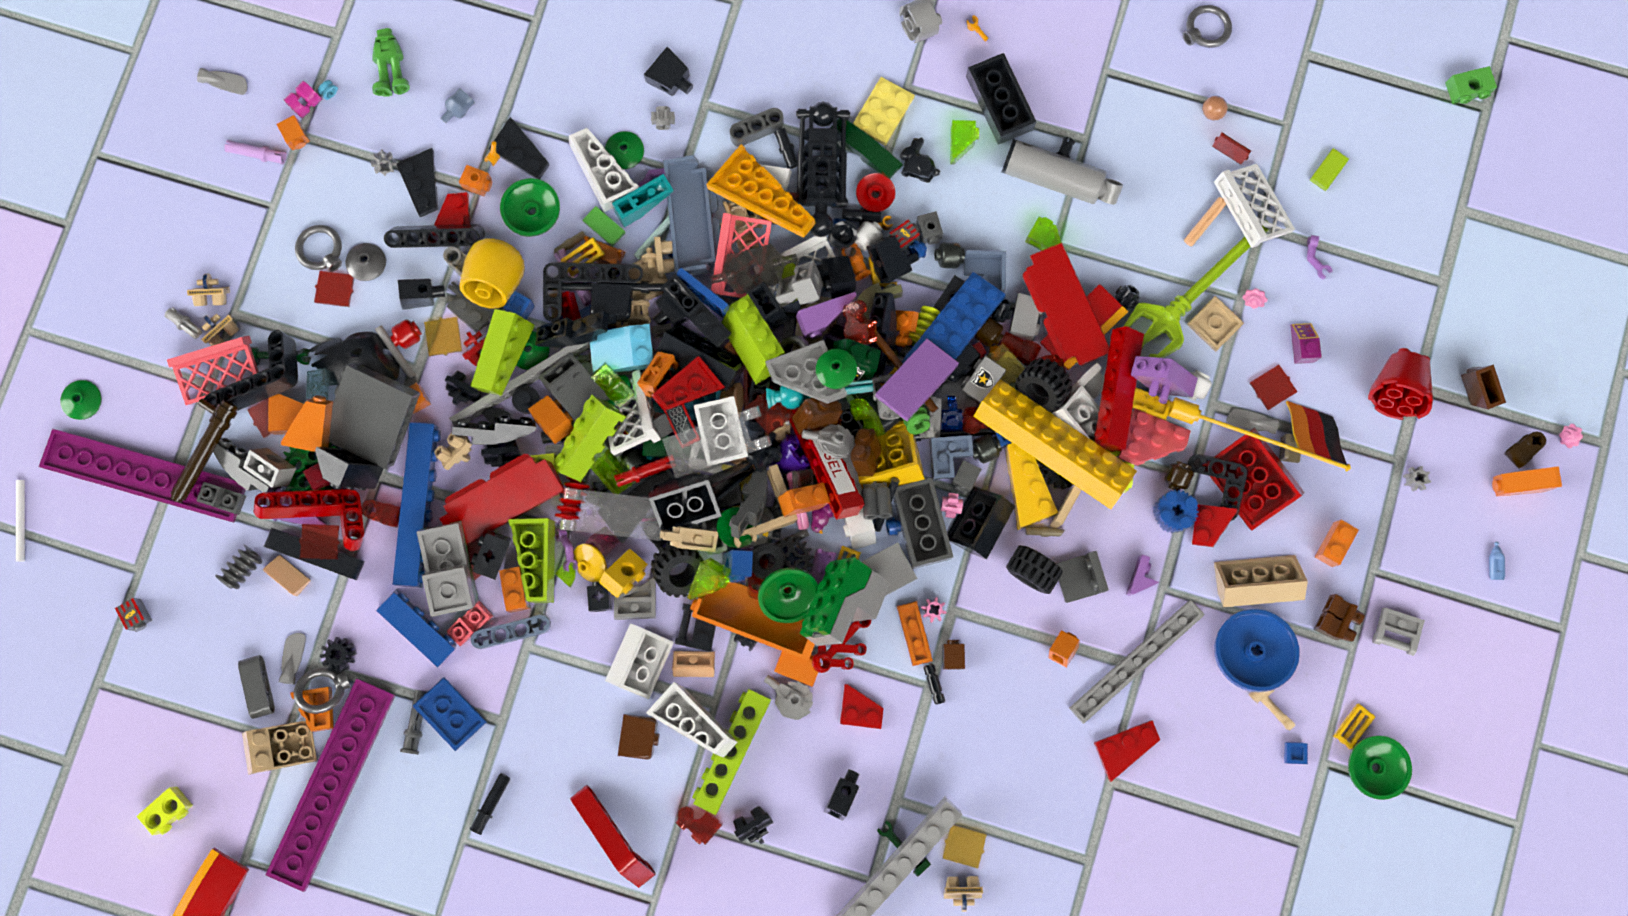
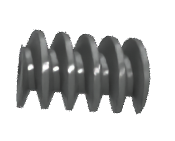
M244 545L245 551L237 550L240 557L232 556L235 561L234 564L226 563L229 567L228 570L221 568L223 576L215 575L221 583L230 589H239L240 585L238 582L244 583L246 581L244 576H251L249 569L256 570L255 563H262L261 557L246 545Z

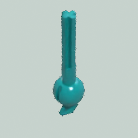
M872 379L853 381L845 387L847 394L874 391ZM784 386L780 387V391L766 388L768 408L781 402L788 409H796L802 405L805 399L812 398Z

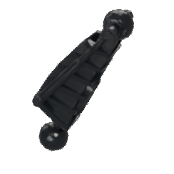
M822 101L818 102L815 106H810V110L798 109L796 111V116L800 119L797 160L798 198L796 202L801 204L802 207L815 206V213L812 215L815 219V225L810 232L817 237H825L833 229V220L827 214V207L842 208L848 206L846 198V120H849L850 112L849 110L837 111V107ZM809 117V128L805 131V119ZM837 118L841 120V132L837 129ZM813 122L821 127L829 126L833 122V128H813ZM804 139L808 141V143L805 146ZM813 150H821L820 156H812ZM824 150H832V156H824ZM819 167H825L826 170H825V171H820V170H818V168H819ZM824 185L826 188L821 190L817 186Z

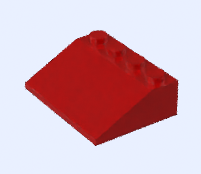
M1255 427L1250 430V432L1260 435ZM1245 434L1214 456L1242 463L1248 469V477L1239 515L1251 531L1305 493L1266 441ZM1209 460L1208 463H1204L1202 465L1206 466L1205 471H1208V465L1211 460ZM1215 462L1212 469L1215 473H1222L1224 467L1222 463ZM1228 464V470L1225 474L1226 476H1229V472L1235 473L1237 478H1239L1240 475H1244V472L1241 471L1240 467H1238L1236 470L1229 469L1231 465ZM1210 476L1223 493L1226 479ZM1232 486L1229 488L1228 494L1230 497L1236 498L1239 496L1240 491L1237 487ZM1229 501L1231 505H1233V504H1236V505H1237V503H1238L1237 501H1236V502H1231V501Z

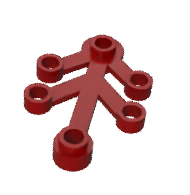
M863 620L861 624L859 621L853 622L849 626L842 644H832L827 651L826 645L818 646V653L812 658L814 670L818 673H825L831 667H841L843 670L852 669L854 666L852 658L832 659V657L837 652L854 653L857 656L864 655L867 651L865 644L856 643L855 645H848L845 643L859 628L869 627L871 620ZM859 646L861 647V652H860V653L858 652V647H859ZM820 659L823 661L822 666L819 663ZM846 660L849 663L848 667L845 666Z

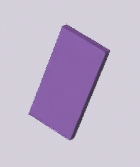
M926 339L879 389L875 397L905 421H908L958 367L959 363L930 340Z

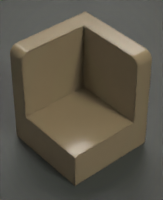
M1285 434L1281 437V443L1298 448L1293 434ZM1280 447V461L1300 462L1301 453Z

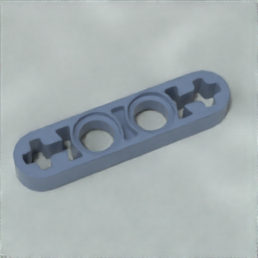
M537 615L478 630L472 634L471 644L477 649H486L545 634L551 628V621L546 616ZM539 619L546 622V625L543 626V630H541L539 627L532 628L534 633H531V627L528 623L529 621H531L532 625L538 624ZM524 624L527 631L524 635L516 633L517 625ZM499 629L506 631V638L502 641L496 639L495 636L496 631ZM491 631V638L494 643H491L490 639L484 640L483 645L476 643V639L479 638L480 634L482 637L490 636L488 632Z

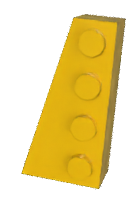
M1008 444L1005 447V455L1018 531L1053 517L1058 511L1036 459L1015 444Z

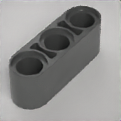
M771 108L733 124L730 128L731 142L735 146H740L741 144L744 146L781 129L784 124L783 112L778 108ZM772 117L780 119L778 122L770 121ZM754 125H760L761 129L754 130L752 127ZM737 132H742L744 134L742 137L739 138L734 136V134Z
M257 655L238 661V669L250 717L254 719L274 713L275 706L263 657Z

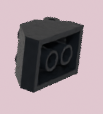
M744 460L710 476L687 473L668 479L651 491L648 499L660 530L672 531L673 526L688 527L721 517L722 513L718 501L753 473L755 469L752 464Z

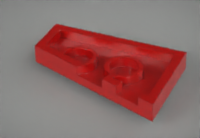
M698 356L651 396L664 411L722 390L725 387Z
M1153 720L1094 742L1109 782H1112L1159 742L1160 737Z

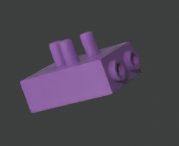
M1136 356L1131 376L1149 388L1148 394L1155 397L1157 394H1160L1159 402L1162 404L1167 403L1169 395L1193 398L1198 379L1176 361L1168 358Z

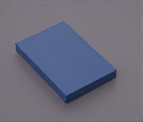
M680 268L677 272V277L702 303L724 318L729 305L688 272Z
M445 677L413 705L416 711L454 751H457L487 723Z

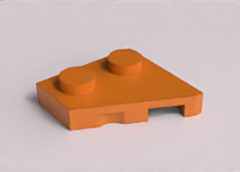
M323 687L303 690L302 696L308 704L322 705L332 699V688ZM294 692L290 693L292 699H294ZM301 708L298 709L306 719V724L310 731L317 732L334 728L333 709L319 714L308 713Z

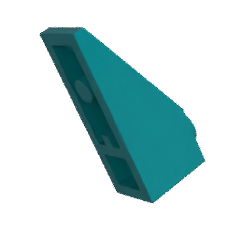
M662 174L613 202V210L623 227H626L642 218L674 192L665 175Z

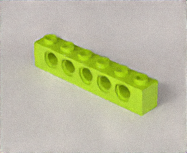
M748 689L747 693L743 691L738 701L741 706L738 712L733 711L729 720L732 723L729 731L726 730L737 741L735 745L737 749L736 755L733 757L726 755L723 758L713 753L710 760L714 762L710 769L706 767L701 778L704 780L701 788L697 786L692 796L695 799L694 805L714 815H717L771 703L770 699ZM748 706L753 707L755 710V715L751 719H747L743 714L744 709ZM739 725L744 726L746 729V734L742 738H738L734 733L735 728ZM718 764H725L728 771L726 775L720 776L717 774L716 767ZM709 783H715L718 786L717 794L710 795L707 792Z

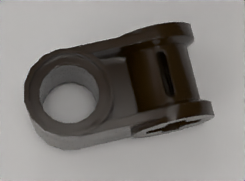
M1538 431L1527 434L1508 448L1504 454L1520 469L1546 445V437Z

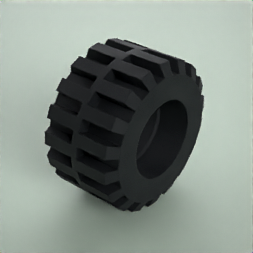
M1038 358L1029 363L1016 379L1017 384L1015 385L1020 393L1050 413L1057 411L1072 391V380L1069 379L1068 372H1065L1064 368L1060 367L1057 362H1051L1047 358L1045 360Z
M670 542L666 543L664 548L661 546L658 549L659 553L653 555L655 560H651V573L663 593L666 592L668 596L674 595L675 598H679L680 595L686 597L690 592L692 594L695 593L696 588L700 589L702 586L701 581L704 582L706 579L704 574H707L705 561L698 550L676 548L671 546ZM680 563H688L683 572L677 575H670V571L674 566Z
M1022 545L1017 547L1006 565L1011 575L1027 586L1044 594L1052 592L1063 574L1062 569L1054 561L1040 552Z

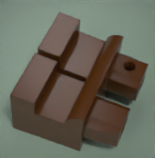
M1337 594L1329 595L1322 610L1323 613H1321L1314 630L1334 640L1353 642L1357 632L1348 627L1351 622L1360 625L1365 615L1357 610V605L1343 600V597Z

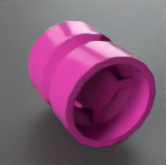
M302 81L295 88V93L291 92L284 99L285 103L302 119L310 112V107H315L322 100L305 81ZM300 97L305 101L304 104L298 101Z

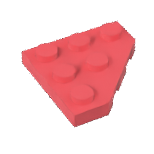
M1134 408L1131 414L1126 450H1121L1118 458L1138 466L1144 464L1145 461L1156 460L1168 456L1169 453L1175 451H1183L1187 446L1191 430Z

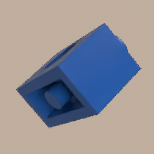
M731 550L723 553L722 578H727L728 582L740 583V581H745V578L751 577L753 551Z

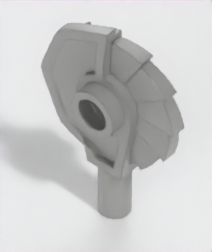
M829 425L818 432L803 430L802 438L815 440L824 453L835 459L850 457L852 449L856 445L854 443V436L841 425Z
M770 675L765 678L764 682L776 690L775 704L782 716L799 720L810 713L809 709L813 705V695L807 685L798 681L788 682V684L784 685L780 684Z

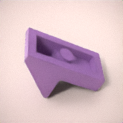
M1142 554L1138 557L1126 595H1134L1159 583L1144 577L1145 574L1148 575L1151 568L1149 556Z

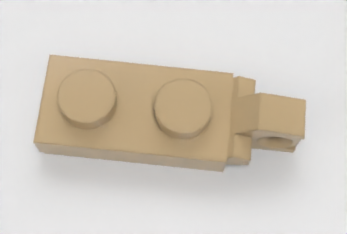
M673 526L672 531L661 530L659 538L670 541V545L676 548L715 552L718 532L715 530Z

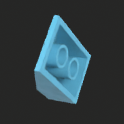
M650 325L626 326L607 330V332L597 335V340L590 342L593 374L646 369L653 359Z

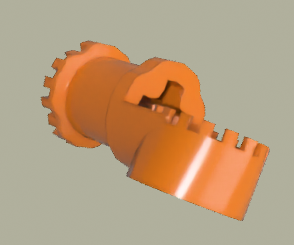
M854 243L850 247L856 250V254L849 258L855 274V280L860 281L863 277H868L871 271L867 269L863 261L864 257L858 245ZM846 249L842 250V256H847L845 254Z

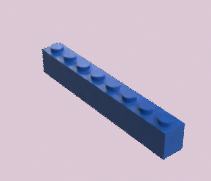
M410 422L392 582V585L422 588V575L425 571L417 531L427 528L428 523L432 521L430 505L434 501L435 496L432 486L437 477L434 467L435 462L438 461L434 451L437 448V442H440L441 431L438 430L439 427L435 424Z

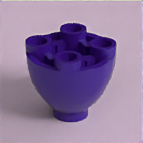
M796 434L787 435L779 443L782 459L780 462L772 461L770 466L777 464L781 474H787L791 471H797L800 474L810 470L811 466Z

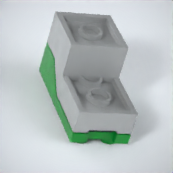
M462 521L418 530L417 536L425 567L422 579L431 617L473 608L479 601Z
M855 557L830 561L825 568V575L817 587L816 596L810 603V610L802 622L799 634L817 646L842 644L851 622L877 618L890 582Z

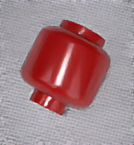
M405 319L392 327L393 335L390 338L396 347L400 345L403 349H408L420 341L422 333L414 320L411 322Z

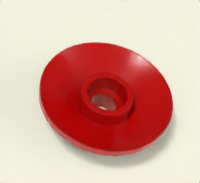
M873 173L866 175L859 181L856 188V197L859 204L871 212L886 210L895 199V186L883 174ZM877 192L879 196L874 198L872 193Z

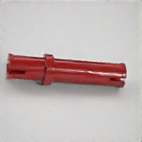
M673 454L637 468L635 466L631 467L629 471L614 475L618 488L634 481L636 483L640 482L642 478L677 467L675 461H673Z

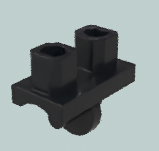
M458 370L452 376L447 375L445 378V382H447L446 390L449 391L448 395L453 397L452 403L458 405L461 401L467 403L468 400L474 403L481 399V391L471 387V383L470 385L464 383L466 375Z
M770 432L768 436L760 434L756 439L758 450L749 449L747 451V462L754 464L758 472H762L768 463L771 464L772 461L780 462L782 459L781 447L776 440L777 435L774 432Z
M516 440L505 442V447L498 448V444L485 445V449H481V455L484 458L485 464H491V467L500 468L521 456Z
M757 806L750 811L754 818L750 823L747 824L743 816L733 821L736 829L734 833L740 842L748 838L750 843L756 840L760 844L765 843L762 837L769 833L766 827L774 822L767 812L765 813L760 806Z

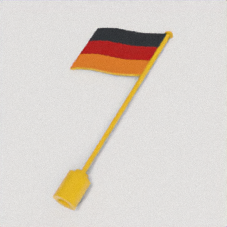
M1177 397L1174 398L1169 409V417L1189 424H1193L1194 421L1198 422L1200 418L1344 468L1345 471L1351 469V465L1346 463L1343 455L1339 431L1334 418L1289 401L1285 403L1291 415L1293 436L1298 448L1201 415L1202 410H1199V405Z

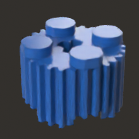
M1180 490L1169 491L1155 502L1153 513H1155V520L1158 521L1157 524H1160V528L1162 527L1163 531L1166 530V532L1171 533L1182 532L1190 528L1194 524L1193 522L1196 521L1195 518L1198 517L1196 514L1199 513L1197 511L1198 502L1192 495L1189 496L1188 492L1184 493V491L1180 492ZM1176 508L1179 514L1175 515V511L1172 509Z

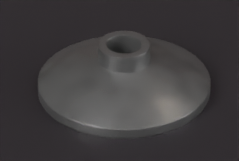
M359 244L353 247L347 254L345 261L346 269L357 280L371 281L383 273L386 266V257L383 251L374 244ZM364 257L368 258L365 262L361 261V259Z

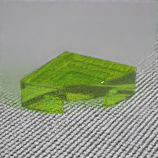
M572 562L569 563V571H565L562 565L555 573L570 588L576 578V570L573 569Z

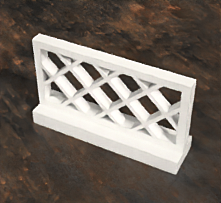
M1257 164L1232 172L1230 170L1223 171L1214 181L1251 248L1258 246L1261 242L1295 230ZM1253 171L1257 179L1254 180L1248 177V172ZM1234 177L1242 180L1241 185L1236 183ZM1246 182L1254 185L1253 191L1244 187ZM1258 188L1265 191L1266 197L1257 193ZM1243 193L1252 196L1251 201L1246 200ZM1255 198L1264 202L1263 207L1254 204ZM1268 204L1274 206L1275 213L1267 210ZM1252 209L1261 213L1260 218L1256 217ZM1265 215L1274 219L1272 224L1264 220ZM1277 220L1282 222L1286 228L1282 229L1276 226ZM1262 226L1271 229L1270 234H1266Z
M815 236L766 260L764 276L770 274L777 277L774 287L768 286L773 294L774 291H777L776 285L779 279L778 275L773 273L775 271L773 267L790 258L793 262L797 260L795 266H798L799 260L802 257L821 262V259L815 256L817 250L824 246L829 253L827 258L835 257L826 236ZM758 265L752 268V271L755 276L760 271V267ZM785 302L781 303L782 307L790 304Z
M639 369L632 372L633 378L629 379L631 386L633 385L632 390L622 405L615 406L622 413L626 411L629 414L623 422L618 421V423L622 424L618 431L612 437L608 436L610 450L613 455L650 439L653 443L661 440L653 423L655 411L652 398L646 397L637 384L642 376ZM631 400H635L636 403L633 408H628L627 406ZM635 414L639 415L640 417L636 423L630 422ZM627 426L633 427L628 435L623 434ZM638 429L643 430V435L636 438L633 437ZM619 438L625 439L621 445H615Z

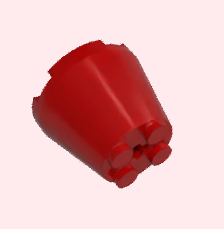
M1400 348L1398 352L1393 353L1388 358L1369 391L1368 400H1371L1375 405V410L1387 417L1403 420L1404 417L1414 416L1420 419L1428 415L1434 401L1430 358L1426 355L1411 352L1407 348Z

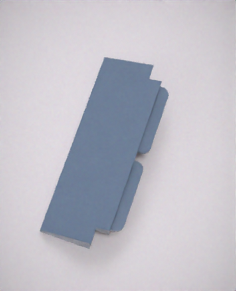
M694 155L663 160L665 177L674 192L667 196L675 274L677 275L680 268L689 274H711L710 264H715L721 231L719 220L713 218V213L718 210L717 194L708 190L706 185L714 176V173L711 170H707L706 167L699 168V162Z

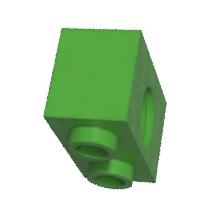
M1490 66L1452 75L1445 82L1452 104L1459 102L1460 104H1466L1475 98H1479V100L1488 98L1497 88Z

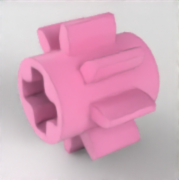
M949 492L948 497H942L941 511L946 512L945 517L955 518L956 514L962 513L963 499H958V493Z
M938 597L934 599V602L926 599L927 607H921L926 612L922 617L928 616L930 623L933 622L934 618L942 621L940 615L947 613L942 610L945 602L939 604L937 602ZM930 605H932L933 607L937 606L939 608V610H937L938 615H935L934 613H929V610L931 609Z

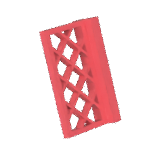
M723 213L711 286L713 293L742 298L747 295L743 290L745 286L751 282L755 286L763 282L772 227L771 221ZM736 220L744 221L749 227L740 235L735 230ZM759 224L767 225L766 233L759 238L753 228ZM751 230L757 240L747 246L741 237ZM740 239L745 248L738 254H735L732 250V244ZM759 242L763 247V252L755 258L750 248ZM748 250L753 260L744 266L738 257ZM736 259L742 268L732 274L729 270V263ZM756 262L760 267V271L752 278L746 268ZM745 271L750 280L741 286L735 276ZM733 279L739 288L734 292H726V283Z
M250 336L236 338L167 359L168 366L173 367L185 405H190L198 402L200 399H204L203 393L206 395L211 393L205 390L209 381L217 384L216 390L227 386L223 384L227 375L237 379V382L243 379L242 377L246 369L251 371L253 375L259 372L250 344H252ZM245 350L247 356L245 363L236 359L239 351ZM222 356L230 360L226 369L217 365ZM202 362L211 365L207 375L199 371ZM233 363L242 366L239 376L230 372ZM188 368L193 371L189 380L183 378L180 369ZM215 368L224 372L220 382L211 377ZM196 374L205 378L201 387L192 383ZM190 386L199 390L197 397L192 400L188 394Z

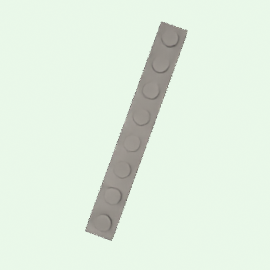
M944 796L836 916H872L962 816L961 810Z

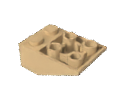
M306 721L249 730L242 733L248 775L317 761L313 733L309 730Z

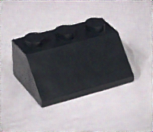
M316 447L315 449L322 477L330 482V486L336 489L345 487L350 490L358 488L364 491L376 488L384 468L344 449Z
M973 486L963 504L962 513L957 515L947 534L949 542L987 560L1015 506L1002 495Z

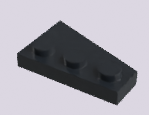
M510 117L494 140L497 143L496 153L500 158L540 180L549 167V162Z
M430 148L396 164L419 217L438 210L434 150Z

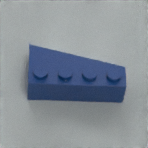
M396 589L376 611L438 668L456 649L454 639L448 634L444 636L439 631L440 627L433 620L429 621L424 616L425 613L418 606H414L403 592H399Z

